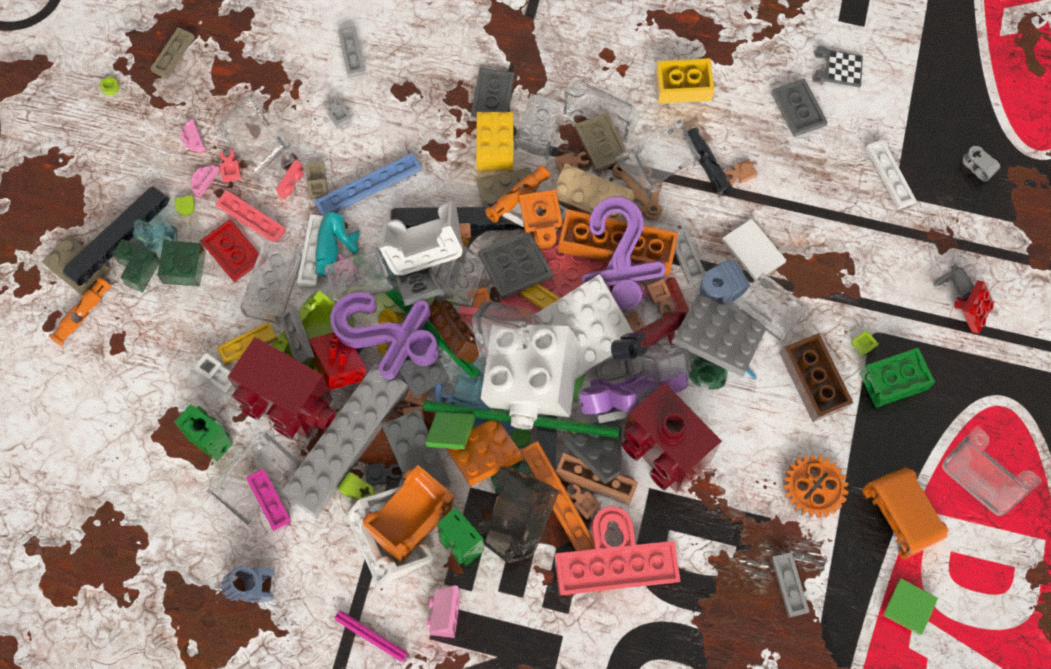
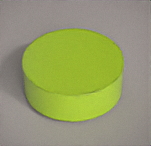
M106 77L101 81L100 88L105 95L111 96L119 91L120 85L114 77Z

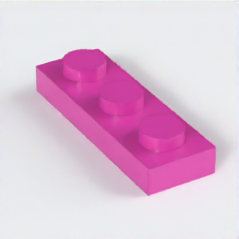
M262 469L246 477L273 532L291 523L292 521L265 470Z

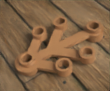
M623 163L615 164L612 170L613 177L622 179L633 190L634 200H639L643 204L637 206L648 219H658L663 211L658 203L659 193L663 186L662 182L658 180L652 182L651 190L653 193L650 201L646 196L651 169L648 167L641 169L639 188L627 173L626 165ZM651 208H654V209H656L657 211L652 212L650 209H651Z

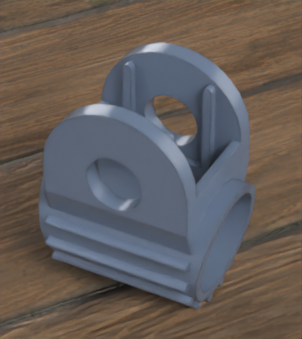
M728 260L715 265L705 273L700 287V295L722 305L728 301L733 302L740 298L750 289L751 285L735 260Z
M242 565L238 568L236 567L223 577L224 580L220 582L222 584L220 588L223 592L222 595L224 594L226 599L228 598L230 601L236 600V602L239 600L245 602L274 600L272 592L262 591V579L274 576L275 570L265 567L249 568ZM233 576H238L243 580L245 585L244 592L234 587Z

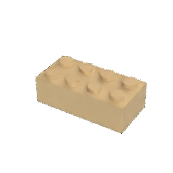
M566 163L553 190L556 189L559 205L569 210L592 214L594 208L602 200L611 196H623L630 200L635 198L633 190ZM614 212L607 218L624 221L625 216Z

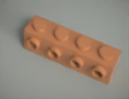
M563 453L556 469L559 479L576 484L579 487L630 506L638 484L633 478L621 475L604 484L577 456L572 454L567 455Z

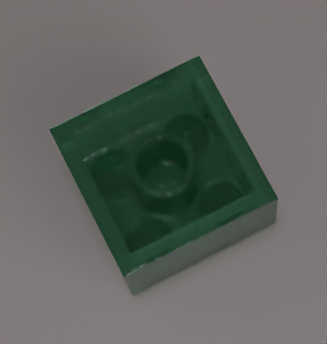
M163 240L157 273L162 284L200 287L206 254L202 244Z

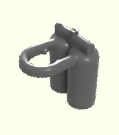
M957 264L951 266L952 270L950 273L938 278L933 283L934 287H937L951 280L960 296L964 299L969 298L974 288L964 268L958 267Z

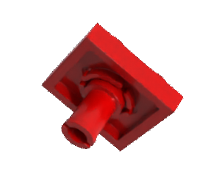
M977 280L968 299L957 297L954 302V308L962 310L971 331L978 334L982 327L986 325L987 317L994 308V301L986 283Z

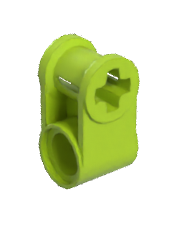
M351 472L346 474L337 488L342 494L356 501L376 494L370 484L364 482Z

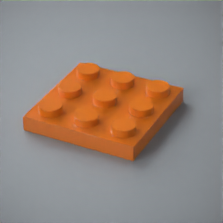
M489 420L473 428L465 450L445 448L470 487L524 459L516 444L497 420Z

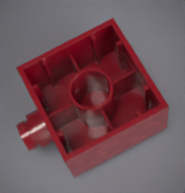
M256 337L253 338L227 376L235 389L231 396L241 403L239 409L258 421L265 414L268 419L274 422L272 428L288 439L292 440L296 433L308 439L314 428L319 427L326 430L335 418L336 411L330 407L333 399L324 376Z
M664 382L629 413L623 433L625 441L622 442V447L633 460L638 461L643 457L653 468L649 475L658 487L666 490L670 486L678 493L711 463L722 440Z

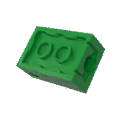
M919 348L865 365L860 372L875 408L926 391L935 383Z
M190 404L174 422L190 442L216 462L220 460L233 444L229 439L230 435L226 432L227 430L222 426L223 424L215 417L211 418L208 416L207 412L199 405L194 407Z
M454 508L437 523L439 542L446 550L448 548L452 550V557L459 565L461 563L465 566L469 565L484 552L483 537L457 508Z

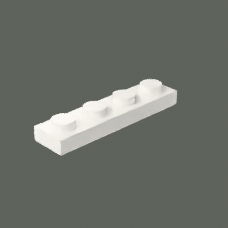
M884 139L868 144L866 150L897 209L914 204L916 199Z
M310 214L297 280L299 286L317 288L319 275L315 274L316 266L314 263L316 262L317 235L323 218L321 215Z

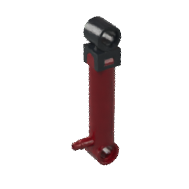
M683 311L664 312L661 318L634 333H626L619 340H614L611 345L613 358L616 360L636 359L637 356L646 353L648 347L667 336L670 347L676 348L672 341L675 337V331L680 328L686 313Z

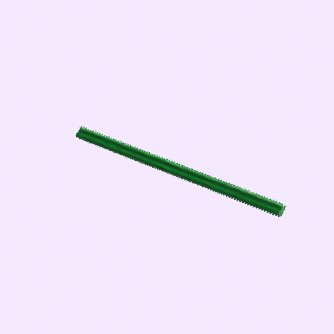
M356 253L352 255V262L408 315L413 305L405 306L400 292L384 276L379 274L361 254ZM428 320L423 330L432 333L438 346L459 364L471 378L479 376L481 372L477 369L478 367L474 366L471 362L456 357L433 324Z
M425 399L423 404V410L425 409V411L474 414L475 418L495 421L502 420V422L507 421L511 423V417L508 411L505 413V410L504 412L503 410L498 412V409L497 411L495 409L493 411V408L492 410L491 408L486 410V407L483 410V407L481 409L479 406L476 409V406L471 408L470 405L469 408V405L464 407V404L463 406L462 404L457 406V403L456 405L454 403L450 405V402L448 404L447 402L442 404L440 401L435 403V400L434 402L433 400L428 402V399L427 401ZM538 415L537 420L533 424L536 427L541 426L545 428L546 426L549 429L556 428V430L563 429V431L568 430L571 432L573 430L576 433L577 431L578 433L583 431V434L590 433L591 435L595 434L598 436L600 434V436L605 435V437L610 435L613 438L614 436L615 438L619 436L618 426L613 428L610 425L608 428V425H604V427L603 424L598 426L596 423L594 425L589 423L588 425V422L583 424V421L581 424V421L576 423V420L571 422L569 419L566 422V419L561 421V418L559 421V418L557 420L556 418L554 420V417L549 419V416L548 418L547 416L542 418V415L540 418Z

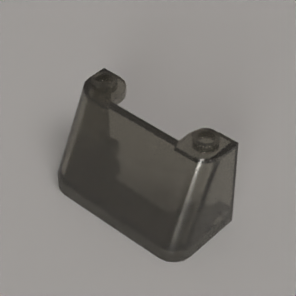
M509 466L500 467L496 475V481L500 486H503L491 518L481 520L477 525L476 531L483 537L484 545L505 562L512 563L527 559L536 551L557 499L558 490L548 483Z

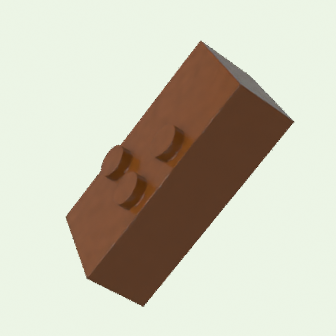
M820 333L785 346L781 350V358L812 422L847 409L853 404L851 396Z

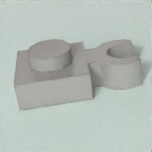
M332 96V104H328L326 100L323 102L325 108L329 110L327 112L329 118L338 129L353 119L343 103L338 105L337 98Z

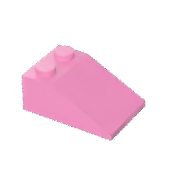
M458 586L435 590L434 596L430 597L429 608L432 609V616L427 618L426 629H430V635L455 638L460 603Z

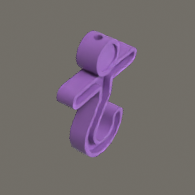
M611 196L602 200L594 208L590 216V231L595 235L602 234L606 228L607 217L614 212L621 213L627 218L628 227L607 268L584 274L582 285L600 274L607 286L614 285L612 295L620 309L631 310L638 306L642 299V287L638 281L663 276L666 266L660 260L634 264L631 261L630 255L643 231L644 217L640 208L633 200L623 196Z
M363 292L350 293L341 298L333 307L330 316L331 327L338 339L346 346L362 348L386 343L390 344L379 365V371L386 380L395 378L408 355L411 361L419 366H428L438 358L439 346L434 335L429 331L422 330L431 315L429 305L424 300H419L413 305L404 322L395 324L388 322L360 328L350 327L349 320L356 313L372 314L377 310V303L371 294Z
M660 366L640 371L619 383L603 378L590 381L591 387L584 388L578 392L581 412L584 414H598L609 411L612 407L624 412H630L638 406V397L653 387L661 386L664 382L675 393L686 389L689 385L687 370L681 366Z

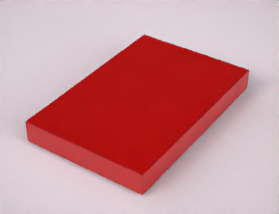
M231 219L200 240L204 248L234 283L264 261V258Z

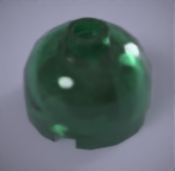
M697 356L690 365L688 376L695 385L701 387L702 383L708 385L709 390H715L724 387L728 378V370Z

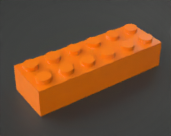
M567 209L558 252L609 263L628 227V222L607 218L604 232L600 235H595L590 231L591 214ZM643 225V231L630 255L631 261L634 264L655 260L663 261L666 266L664 275L669 276L678 232Z

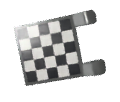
M824 46L817 47L815 57H827L826 73L822 70H817L813 75L814 82H830L861 87L862 55L829 50Z

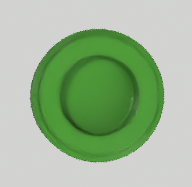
M517 428L512 432L511 439L518 448H525L531 441V435L527 429Z

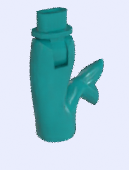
M326 212L324 214L317 235L316 262L314 263L316 266L315 274L326 278L329 277L330 270H333L338 258V246L334 234L354 255L358 253L356 241L359 239L360 231L357 230L348 234L345 229L344 217L334 212Z

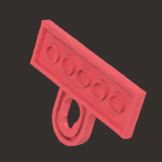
M615 506L603 508L594 516L591 524L593 550L554 554L559 596L680 582L675 541L635 545L633 524L630 516L626 511ZM610 521H615L622 532V542L618 547L609 546L604 538L607 524Z

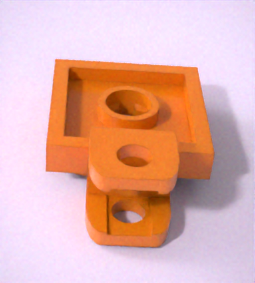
M556 189L519 195L525 233L534 232V238L539 249L553 247L556 242L555 229L563 227ZM538 207L546 211L543 213V216L536 214Z

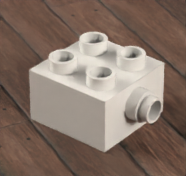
M492 323L481 400L491 409L493 408V411L494 409L495 411L498 409V412L499 410L500 412L505 410V413L508 411L511 417V426L519 429H532L534 421L537 420V415L570 417L580 341L569 326Z

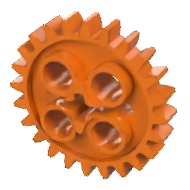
M811 454L808 460L806 455H804L802 461L796 459V465L791 464L789 466L790 470L785 472V475L788 477L784 478L783 482L788 485H785L782 489L788 491V493L784 497L791 498L788 504L796 505L794 511L800 508L802 516L808 512L810 519L814 514H816L817 519H820L823 513L824 517L827 518L829 512L835 514L837 512L836 508L840 509L842 507L841 503L846 501L844 495H847L849 491L843 488L849 484L843 482V480L847 476L839 474L842 468H835L837 462L830 464L829 457L823 461L822 455L815 459L814 454ZM810 469L816 470L818 476H812ZM823 474H826L827 477H826V478L822 481V483L816 488V490L809 496V498H808V499H804V496H805V495L808 493V491L813 487V485L820 479V477H821ZM825 482H830L834 489H828ZM802 483L806 491L799 490L797 484ZM813 497H819L821 504H816L813 501Z

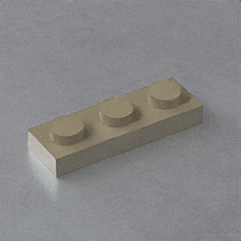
M178 27L150 68L151 71L168 79L194 40V35Z

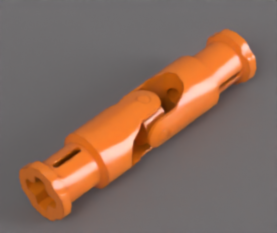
M539 165L535 172L531 175L528 174L509 193L497 199L496 204L491 208L485 209L488 218L495 223L498 222L499 217L504 213L510 212L519 203V195L533 193L539 188V184L544 180L550 179L548 170Z
M97 277V282L82 295L79 305H74L59 322L60 326L55 332L49 334L48 337L60 346L64 345L63 342L67 337L73 334L87 318L88 311L96 307L101 301L103 294L112 288L105 280ZM72 312L82 319L77 323L71 320Z

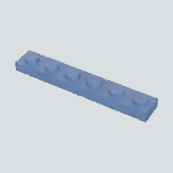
M411 153L314 202L322 216L326 212L336 213L422 169L414 154Z

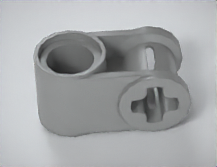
M979 146L971 147L962 159L963 164L982 181H988L1000 169L999 162Z

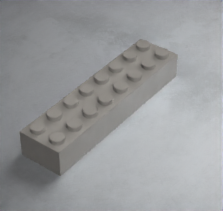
M374 364L281 491L284 497L315 518H318L338 490L337 488L346 474L351 472L381 430L382 425L386 423L407 394L408 385L397 377L392 380L384 379L379 371V366Z

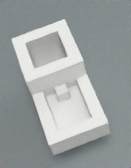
M205 353L195 365L194 370L208 383H212L226 394L232 386L227 377L230 371L208 353Z

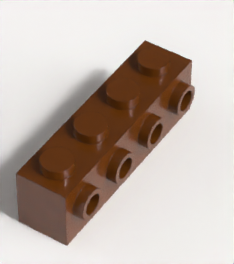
M435 298L429 306L431 310L429 320L456 357L474 363L484 349L483 345L451 302Z

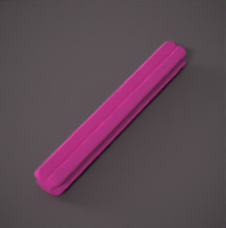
M340 610L336 614L335 620L400 662L405 660L408 654L407 651Z

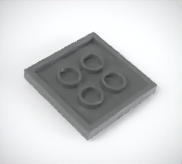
M520 233L478 251V256L501 300L553 278V273L531 233Z

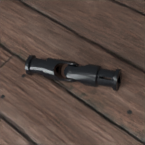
M698 128L688 130L684 138L691 144V150L704 168L710 182L714 183L717 188V194L719 196L727 194L732 190L733 186L726 180L725 173L721 166L717 164L716 158L707 142L701 138Z

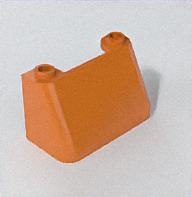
M419 465L407 471L404 475V485L379 512H369L362 520L364 529L399 564H402L412 554L417 546L435 529L437 523L451 511L454 505L455 496Z
M902 468L869 482L862 489L866 499L869 497L874 498L873 504H878L898 538L895 542L897 544L901 543L902 549L898 553L903 561L948 537L947 533L949 530L947 525L941 522L917 482V476L912 469Z

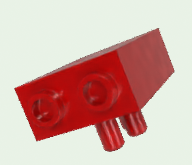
M335 332L308 339L314 354L312 362L317 371L324 376L329 390L363 381L366 366L359 353L366 347L353 348L346 346L338 339Z

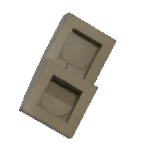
M325 163L306 164L309 199H318L327 195Z

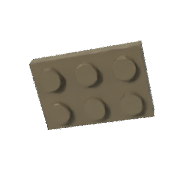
M608 112L575 124L574 128L596 172L630 159Z
M530 167L476 178L482 206L492 207L496 204L497 199L509 193L528 174L531 175Z
M68 235L41 262L82 296L87 289L90 290L97 282V277L103 279L111 270L104 264L81 286L76 285L64 276V267L84 249L83 246Z

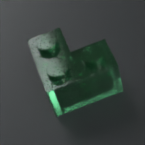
M121 239L112 254L118 264L126 266L120 278L127 287L143 293L157 269L160 259L156 252Z

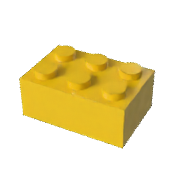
M711 59L657 61L655 79L658 103L712 101L714 82Z
M477 112V171H513V112Z

